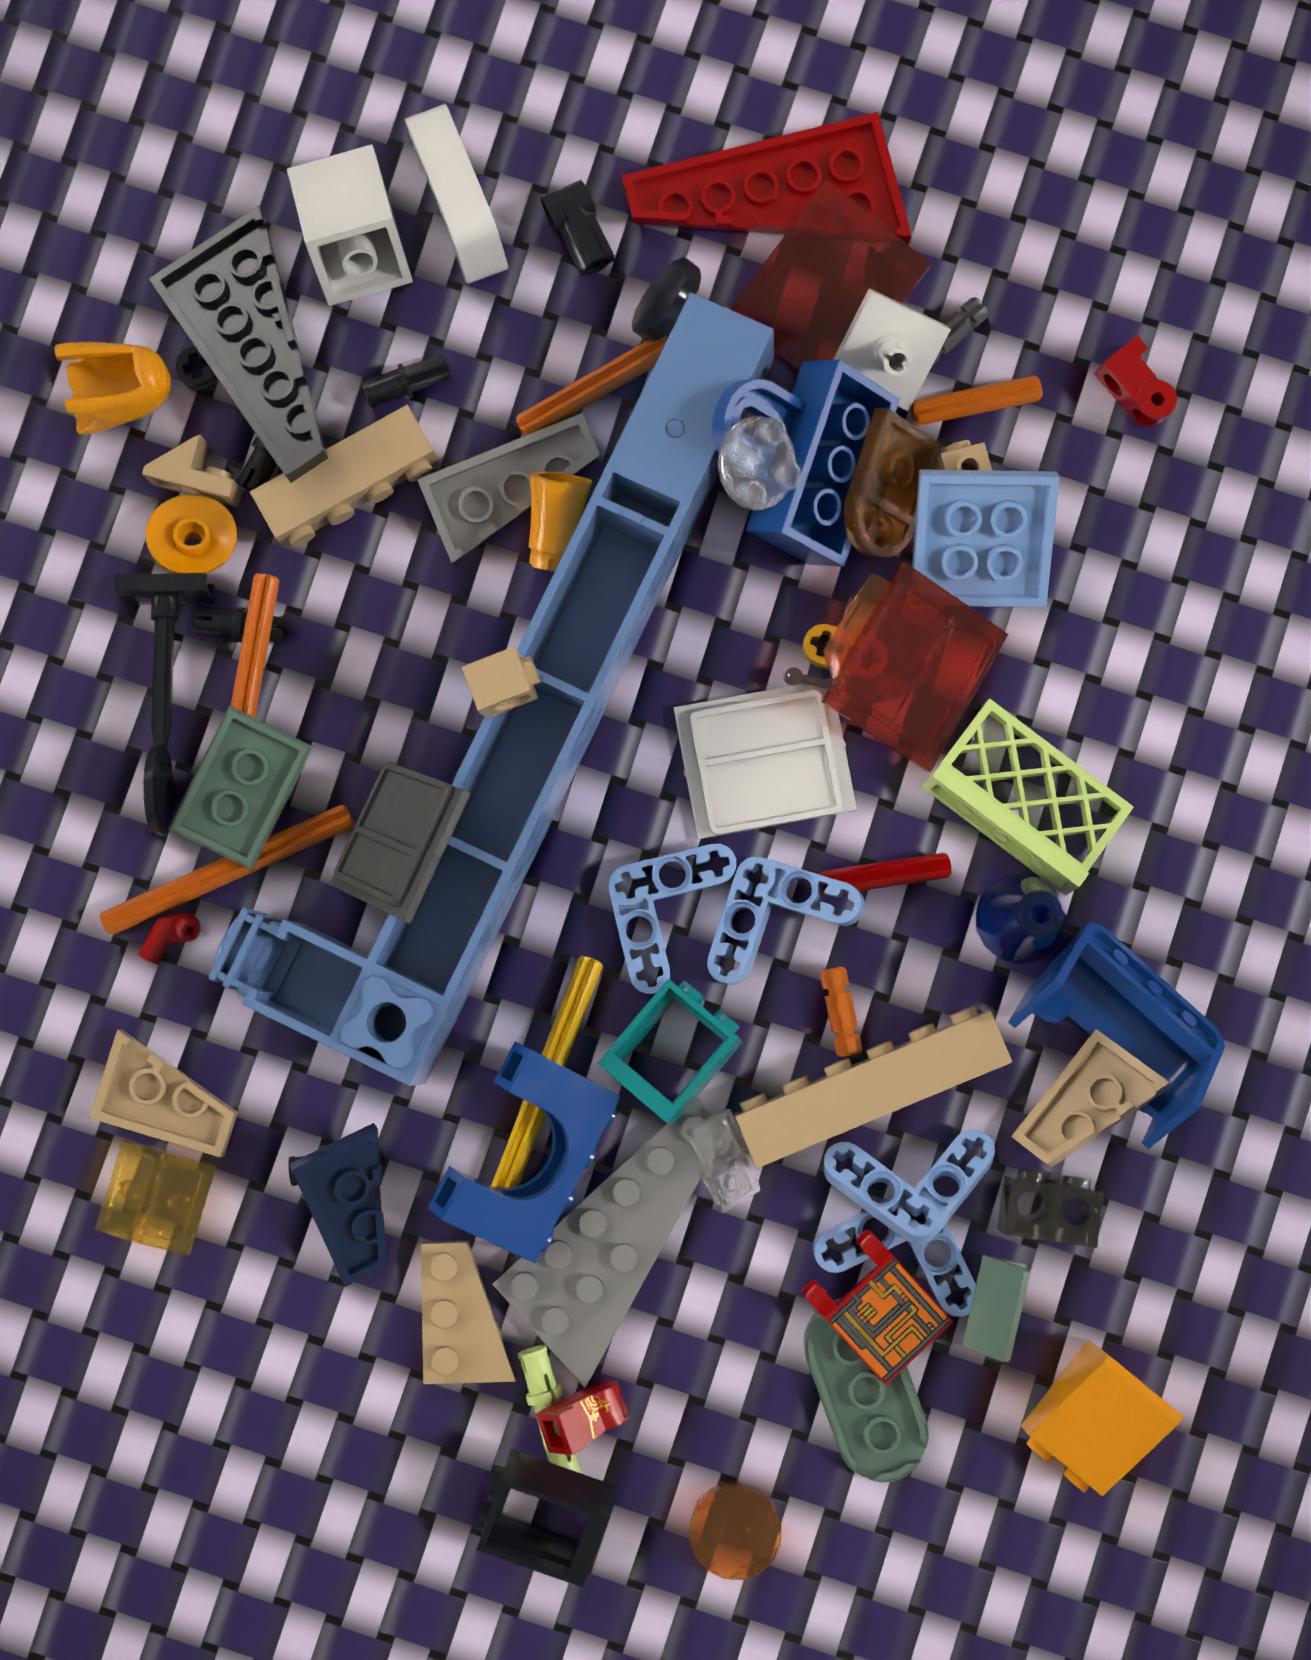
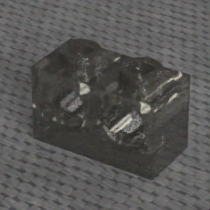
M1018 1169L1017 1177L1004 1175L997 1230L1004 1235L1097 1248L1104 1192L1090 1187L1091 1179L1063 1175V1183L1045 1181V1172L1028 1169ZM1034 1191L1038 1197L1037 1208L1031 1214L1021 1215L1017 1208L1019 1197L1024 1192ZM1078 1197L1083 1203V1213L1077 1220L1069 1222L1063 1214L1064 1205L1068 1200Z

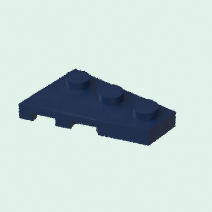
M375 1123L289 1163L345 1287L387 1266L384 1214L381 1208L380 1185H382L381 1168L378 1163L377 1148L379 1136Z

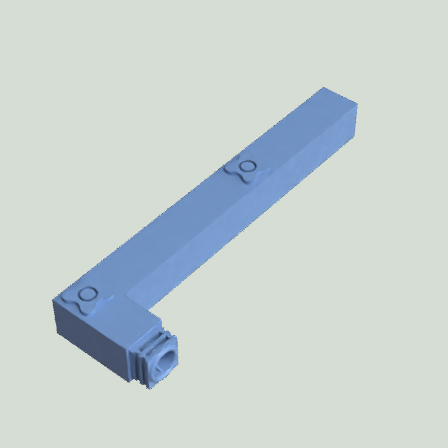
M690 292L517 649L523 658L531 656L541 681L533 685L538 699L486 719L484 717L452 783V786L463 789L471 794L411 924L389 914L368 955L306 924L286 919L281 921L269 917L268 914L262 911L243 907L219 945L208 979L214 982H222L223 986L228 989H236L238 994L245 996L242 1005L408 1086L426 1084L724 464L715 447L712 433V420L716 404L723 392L732 384L741 380L765 379L774 360L773 328ZM745 409L740 415V427H742L748 411Z

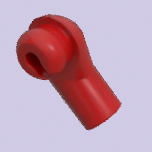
M185 912L159 918L151 929L138 955L158 965L170 944L192 942L198 938L201 932L198 918L193 914Z

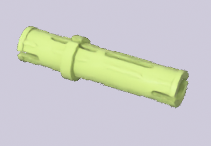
M546 1345L533 1346L520 1351L518 1358L521 1361L529 1393L526 1394L527 1403L529 1406H533L536 1413L560 1401L563 1390L561 1384H556ZM554 1422L556 1434L562 1437L557 1422ZM539 1426L549 1462L581 1473L576 1454L549 1453Z

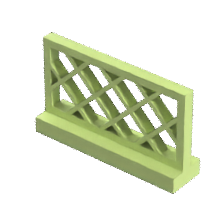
M990 698L922 786V788L1065 896L1081 886L1088 876L1091 866L1134 808ZM988 715L1004 726L1006 741L984 743L981 724ZM1014 734L1017 735V736H1018L1019 738H1021V739H1016V740H1015ZM974 735L975 744L966 745ZM1031 746L1040 754L1042 768L1020 770L1016 747ZM1007 748L1011 771L990 774L986 751ZM977 752L981 775L965 776L951 764L960 753ZM1050 761L1057 766L1051 767ZM1067 773L1074 778L1078 795L1057 798L1052 774ZM1043 775L1048 799L1026 801L1022 778ZM1013 779L1017 802L1002 804L993 796L991 781ZM982 782V784H983V789H982L980 786H978L976 783ZM1086 788L1090 790L1093 794H1087ZM1103 800L1114 808L1117 813L1109 823L1093 825L1089 801ZM1080 803L1084 826L1062 829L1058 805ZM1049 806L1053 830L1038 831L1030 825L1027 808ZM1012 810H1019V816ZM1103 831L1096 841L1094 832ZM1085 833L1088 853L1081 863L1067 853L1064 836ZM1049 837H1055L1056 844Z

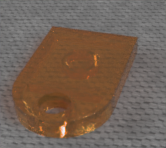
M875 408L845 501L844 521L847 535L853 546L859 552L868 556L891 557L902 551L909 543L915 531L919 469L935 470L942 449L940 443L890 409ZM876 523L877 536L875 541H873L872 531Z

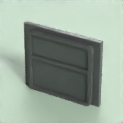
M386 762L378 775L335 867L334 876L329 885L411 924L471 793L435 778Z

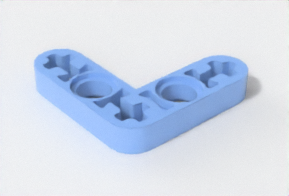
M709 844L623 865L611 874L608 881V891L629 977L633 986L638 991L646 994H655L667 979H670L669 963L653 901L727 882L734 875L736 869L735 855L727 846ZM717 852L719 858L728 859L729 865L722 869V876L715 877L712 870L698 873L702 882L692 883V868L686 859L687 857L696 856V865L707 863L710 859L709 853ZM675 862L683 867L685 880L679 887L668 888L661 883L659 872L663 865ZM653 867L652 880L658 893L649 895L648 885L635 889L636 897L627 899L624 892H616L615 885L622 883L621 875L630 873L633 880L646 878L642 870L643 868ZM644 917L650 921L653 932L647 941L636 943L628 938L626 926L632 918ZM657 944L659 954L650 953V957L654 967H662L663 975L657 977L656 986L648 987V983L645 980L638 981L637 972L643 970L642 958L639 956L632 960L630 950H645Z
M753 856L745 859L736 871L708 955L707 966L709 973L715 980L726 985H737L748 978L773 905L836 925L848 926L856 923L864 913L865 902L862 894L848 883L767 858ZM761 866L763 867L762 873L768 876V881L766 884L759 883L756 887L754 897L762 900L759 907L748 900L740 899L742 892L751 896L753 883L748 880V875L750 872L757 873ZM797 879H806L811 883V896L803 903H793L788 895L791 883ZM822 885H828L824 893L830 897L841 899L844 892L848 893V899L854 903L853 909L851 911L844 910L841 916H837L838 909L831 904L821 902L820 911L814 910L822 898ZM744 908L751 909L755 915V925L747 933H737L732 924L735 913ZM729 935L740 942H748L746 950L739 946L736 948L734 960L740 962L738 971L730 970L728 975L724 976L725 968L719 966L722 957L729 958L734 948V945L725 943L727 936Z
M970 1129L963 1131L955 1138L914 1188L858 1146L850 1142H839L828 1148L824 1156V1174L832 1186L904 1240L912 1244L921 1245L930 1242L939 1233L990 1169L995 1154V1146L992 1139L980 1130ZM975 1146H979L982 1149L981 1158L973 1157L966 1165L964 1172L959 1166L964 1160L966 1148L971 1150ZM847 1158L852 1159V1170L862 1178L865 1170L869 1171L862 1180L860 1188L855 1187L858 1176L848 1169H844L841 1173L836 1171V1159L841 1162L846 1161ZM949 1176L958 1183L959 1191L954 1196H941L934 1190L933 1182L938 1177ZM878 1182L886 1183L893 1189L894 1197L889 1202L877 1203L869 1197L867 1192L869 1187ZM903 1197L907 1199L905 1202V1210L915 1217L921 1213L927 1215L926 1225L928 1227L921 1224L915 1229L910 1227L911 1217L901 1208L897 1216L892 1214L898 1209Z
M890 1198V1199H888V1200H886V1201H884V1202H882V1203L889 1202L892 1198ZM902 1198L898 1209L895 1211L896 1215H898L900 1208L907 1212L905 1210L906 1198ZM865 1210L821 1232L813 1244L814 1257L821 1268L828 1272L838 1273L870 1259L864 1251L856 1254L853 1245L841 1251L843 1259L836 1263L831 1257L823 1259L822 1253L827 1250L825 1242L833 1238L837 1244L850 1240V1237L845 1233L847 1229L853 1227L855 1238L857 1239L862 1234L865 1222L875 1217ZM923 1213L924 1220L919 1223L911 1217L910 1227L915 1229L920 1224L928 1227L926 1225L927 1215ZM947 1224L932 1239L943 1240L948 1245L949 1256L943 1264L931 1265L925 1260L924 1249L928 1243L919 1245L908 1242L940 1307L951 1316L963 1317L969 1315L976 1284ZM888 1228V1234L881 1243L887 1249H890L906 1240ZM957 1264L960 1271L952 1272L951 1275L960 1288L968 1287V1292L963 1295L965 1303L957 1306L953 1300L946 1302L945 1297L951 1294L946 1280L941 1277L935 1282L933 1278L934 1275L948 1273Z

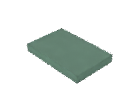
M229 706L168 829L249 869H254L314 747Z

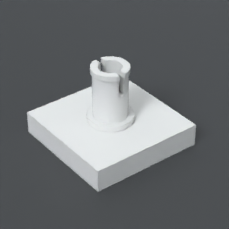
M869 288L833 360L840 359L899 397L898 406L909 411L951 329L947 325Z

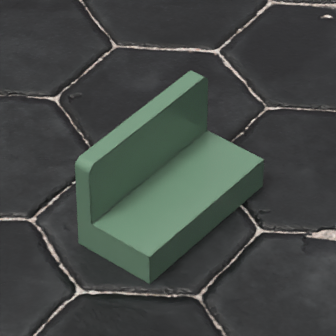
M983 1255L962 1343L963 1347L998 1361H1010L1030 1276V1271L1026 1269L1027 1264L1011 1259Z

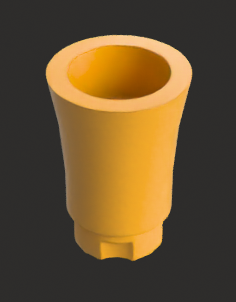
M538 471L530 473L531 527L528 547L531 548L529 562L532 564V567L542 570H556L584 513L593 483L592 480L558 472Z

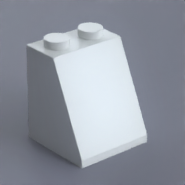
M372 144L287 168L304 241L328 306L413 282Z

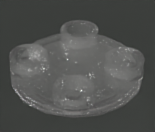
M752 416L741 419L728 430L720 445L718 458L721 484L728 496L742 508L760 511L774 507L786 496L788 490L797 487L801 480V469L796 463L793 443L786 433L783 421L775 417Z

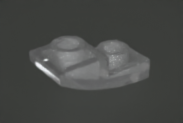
M723 1109L686 1130L704 1167L700 1174L720 1213L728 1211L760 1191L750 1153L730 1109Z

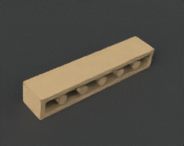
M976 1006L963 1009L950 1015L953 1023L936 1030L933 1023L909 1032L908 1035L911 1041L894 1047L891 1040L866 1050L869 1058L852 1065L850 1059L846 1058L824 1068L826 1076L809 1082L807 1075L783 1084L784 1093L767 1100L765 1093H761L740 1102L742 1111L735 1113L734 1117L756 1169L1012 1063L992 1012L986 1010L978 1012Z

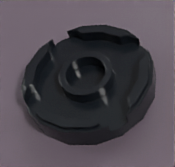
M681 257L663 269L642 296L633 316L632 331L645 341L659 340L669 333L684 306L683 302L688 293L697 294L701 282L700 268L689 259Z

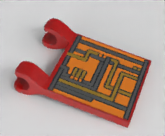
M867 1229L857 1237L856 1242L877 1265L837 1303L815 1280L810 1281L803 1287L802 1293L807 1301L833 1327L876 1376L887 1385L946 1330L953 1321L879 1239Z

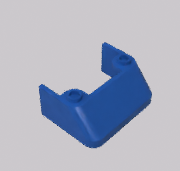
M1089 923L1069 942L1028 988L1008 1021L1011 1026L1016 1028L1031 1013L1038 1019L1050 1023H1059L1068 1015L1090 1036L1097 1029L1169 1081L1173 1086L1172 1088L1139 1109L1153 1118L1142 1141V1144L1148 1149L1199 1110L1225 1049L1221 1033L1204 1015L1108 929L1097 923Z

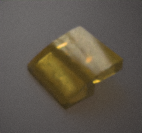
M122 1139L95 1229L139 1244L190 1256L216 1166L214 1163L171 1154L165 1149Z

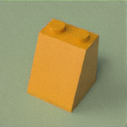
M1088 1339L1021 1424V1427L1031 1437L1026 1444L1046 1462H1049L1053 1456L1067 1467L1062 1474L1084 1493L1091 1486L1101 1496H1104L1182 1421L1184 1416Z

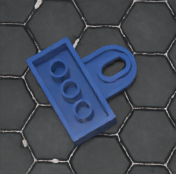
M840 359L803 361L792 394L775 383L764 379L741 380L729 386L716 404L712 420V433L715 447L725 464L761 485L746 531L808 565L844 567L900 398ZM744 409L763 421L765 436L761 442L742 431L739 419Z

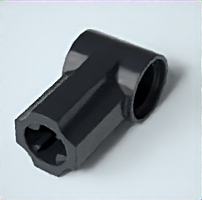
M581 179L540 199L554 233L557 236L561 235L580 276L594 275L615 261L614 253L596 219L597 212L592 198Z

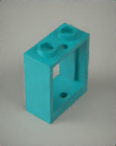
M668 978L597 1064L663 1121L673 1127L743 1042L735 1034L739 1026L719 1009L712 1015L700 1005L705 997L685 980L678 987ZM674 1001H676L723 1040V1043L677 1098L671 1102L624 1061Z

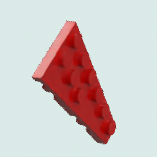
M878 112L622 175V184L633 224L910 243L912 238Z

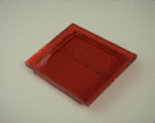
M826 179L730 310L773 328L774 350L776 354L786 359L800 371L803 361L834 359L869 288L903 304L932 264L884 226L882 220L874 218Z
M901 562L821 702L872 735L874 739L880 740L926 772H931L1007 638L1008 633L906 562Z

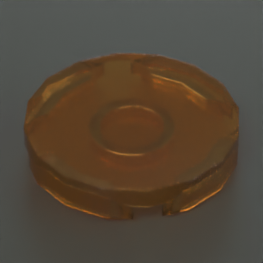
M726 1482L711 1488L697 1501L690 1519L689 1538L695 1557L707 1571L723 1579L744 1580L760 1574L773 1562L781 1545V1522L774 1503L762 1490L754 1486L750 1487L746 1484H740L739 1482Z

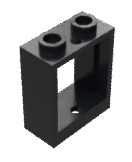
M511 1449L506 1466H495L487 1493L495 1495L492 1503L483 1500L474 1526V1528L482 1530L476 1550L583 1588L609 1523L618 1486ZM510 1489L586 1515L577 1541L502 1515Z

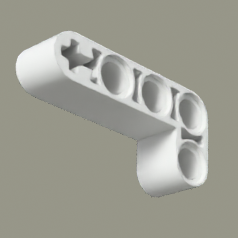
M443 104L405 118V124L450 235L466 283L470 284L508 270V263L494 218L447 105Z

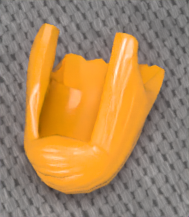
M73 342L55 346V354L58 361L75 359L66 366V371L69 373L67 377L69 387L74 392L71 394L72 399L64 400L66 411L74 414L77 421L76 430L79 435L103 432L145 417L159 409L170 393L171 375L160 355L149 347L105 342Z

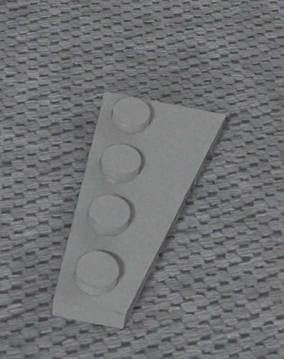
M581 413L417 479L451 563L453 564L531 507V472L545 471L575 475L600 457V453L584 413Z

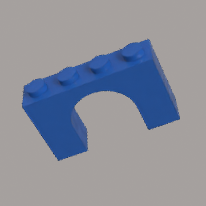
M515 1041L493 1083L538 1106L547 1116L552 1130V1146L545 1165L531 1180L512 1188L491 1186L449 1166L428 1209L442 1221L530 1262L536 1263L540 1253L544 1252L552 1241L553 1228L559 1216L571 1204L575 1194L574 1187L583 1170L592 1163L596 1154V1145L604 1129L609 1127L615 1119L617 1104L621 1096Z

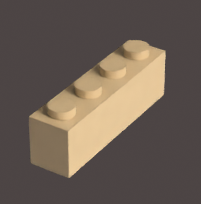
M405 405L326 449L328 459L294 482L290 483L284 473L253 489L250 491V494L273 535L283 548L290 544L292 547H297L310 541L315 536L314 531L328 523L338 525L348 520L355 513L353 509L368 501L374 504L386 499L393 493V487L407 479L409 482L418 481L417 479L427 476L433 470L432 466L438 463V460L409 406Z

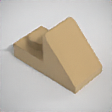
M201 435L189 439L146 464L142 475L153 486L184 494L203 495L219 503L237 508L243 492L232 479L231 473L209 466L203 472L209 452V444Z

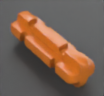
M844 967L825 969L821 971L820 978L823 990H828L829 996H824L831 1032H836L837 1038L833 1039L835 1052L840 1057L858 1054L862 1051L860 1034H855L854 1028L858 1027L851 991L846 992L845 985H849L847 970Z

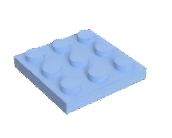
M919 469L910 594L911 604L921 606L1046 607L1060 479L1058 473L1055 471Z

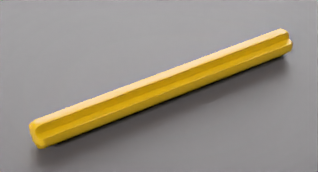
M580 956L578 958L541 1054L564 1067L603 968L600 961L588 956ZM526 1100L523 1101L491 1186L512 1188L519 1186L546 1116L538 1106Z

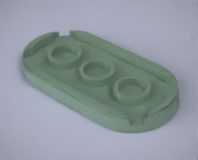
M816 1311L805 1331L804 1352L841 1457L849 1468L857 1474L859 1473L861 1476L869 1478V1480L883 1483L893 1482L906 1477L920 1463V1458L924 1454L929 1439L927 1421L907 1366L885 1385L833 1327Z

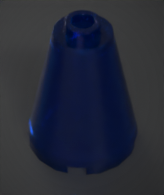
M1018 873L1007 875L991 883L980 896L976 911V932L984 947L997 958L1011 963H1032L1049 955L1060 943L1066 926L1065 907L1057 891L1045 880L1030 874Z

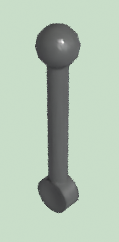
M794 667L787 669L783 675L785 683L790 686L803 683L854 695L862 702H869L874 697V690L869 685L855 687L802 674L800 669Z

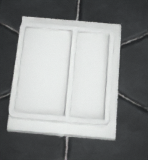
M799 684L673 707L685 768L683 774L687 779L698 840L857 810L845 750L846 742L843 740L833 690Z

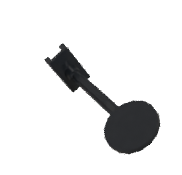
M206 573L115 574V593L126 605H151V620L154 621L151 730L154 746H151L147 753L143 778L145 816L153 836H167L170 831L168 828L174 815V775L167 746L172 727L175 622L178 621L179 604H215V585L207 584L208 575Z

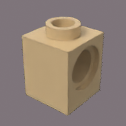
M515 646L462 667L476 708L486 719L538 699L533 685L541 681L531 656L523 658Z

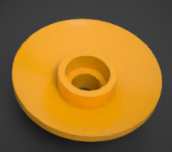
M188 494L171 498L162 503L150 516L145 536L151 556L164 569L172 573L208 574L219 569L232 556L237 544V527L233 516L221 503L203 495ZM190 539L201 541V543L194 546L185 545Z

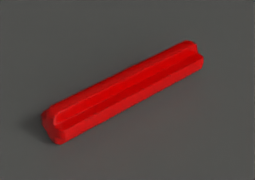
M938 853L825 870L818 874L848 883L858 891L948 878L952 873V866L947 853ZM822 885V896H828L824 893L828 885Z

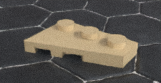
M119 1029L116 1032L89 1118L221 1158L225 1156L238 1112L127 1032Z
M1095 1029L1011 1137L1052 1168L1173 1086L1169 1081Z
M469 1241L422 1242L423 1384L516 1382L517 1377L512 1363L509 1361L502 1341L503 1337L486 1295L487 1292Z

